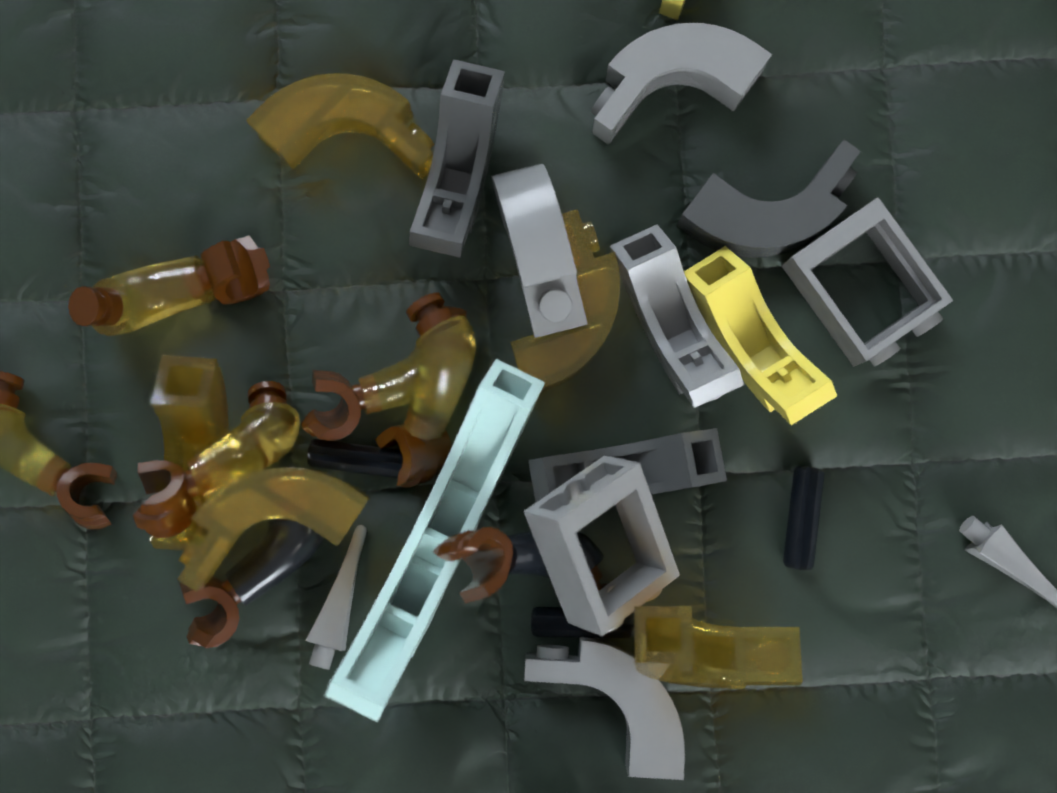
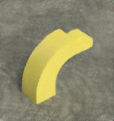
M726 246L722 247L684 271L695 302L709 329L739 367L744 383L769 412L776 410L790 425H793L837 397L832 381L791 343L779 327L762 297L751 267Z

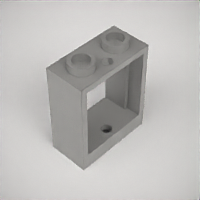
M879 197L800 250L782 265V268L853 367L868 360L874 367L881 364L901 349L896 341L912 330L915 336L918 337L940 323L943 317L938 311L953 301ZM867 233L919 306L866 343H863L811 270Z
M603 456L523 511L569 624L603 636L607 632L617 629L627 616L645 602L658 597L664 587L680 576L640 462ZM615 505L636 563L598 591L576 532Z

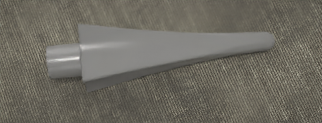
M975 516L967 518L962 523L959 532L971 541L964 549L965 551L1026 586L1057 608V589L1026 556L1002 524L992 527L988 522L983 524Z
M358 525L355 528L347 554L335 582L305 640L315 643L309 661L310 665L329 670L335 650H346L354 586L367 534V528L364 525Z

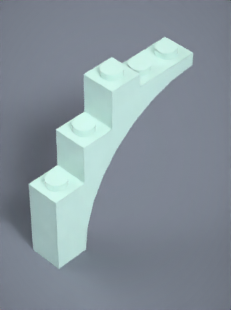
M498 359L494 361L477 389L465 420L414 528L370 613L332 678L325 694L326 697L376 722L378 721L411 657H413L425 635L445 590L461 559L450 562L438 558L433 551L446 538L467 530H476L483 512L506 470L545 382Z

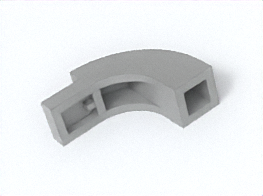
M681 23L650 31L628 44L608 64L605 82L616 90L608 86L594 104L591 113L596 117L594 118L592 134L609 145L639 103L647 95L657 89L670 85H688L701 89L734 112L764 71L772 54L746 36L718 25Z
M540 163L491 176L502 222L507 231L534 337L537 338L588 325L564 221L544 164Z
M658 224L611 245L610 248L632 306L657 358L679 395L684 393L695 408L743 386L744 383L739 367L715 338L695 302L676 246Z
M585 637L579 638L578 656L569 655V647L560 645H537V653H526L524 681L586 685L606 693L618 704L626 720L625 767L629 777L684 780L685 743L678 712L663 684L641 659L625 648L608 640Z

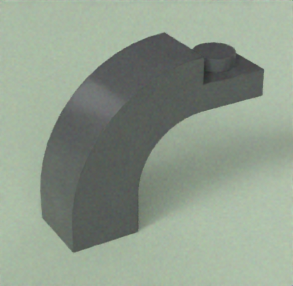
M453 59L440 95L438 130L432 163L425 189L409 232V246L461 258L468 233L472 232L485 184L499 117L505 71Z
M844 139L832 152L806 189L798 195L782 201L767 202L750 198L713 173L683 212L676 226L703 245L716 251L726 246L738 257H770L795 250L817 237L847 207L838 198L858 173L850 166L861 151Z
M717 428L528 460L535 502L551 493L603 456L640 462L651 494L727 481Z

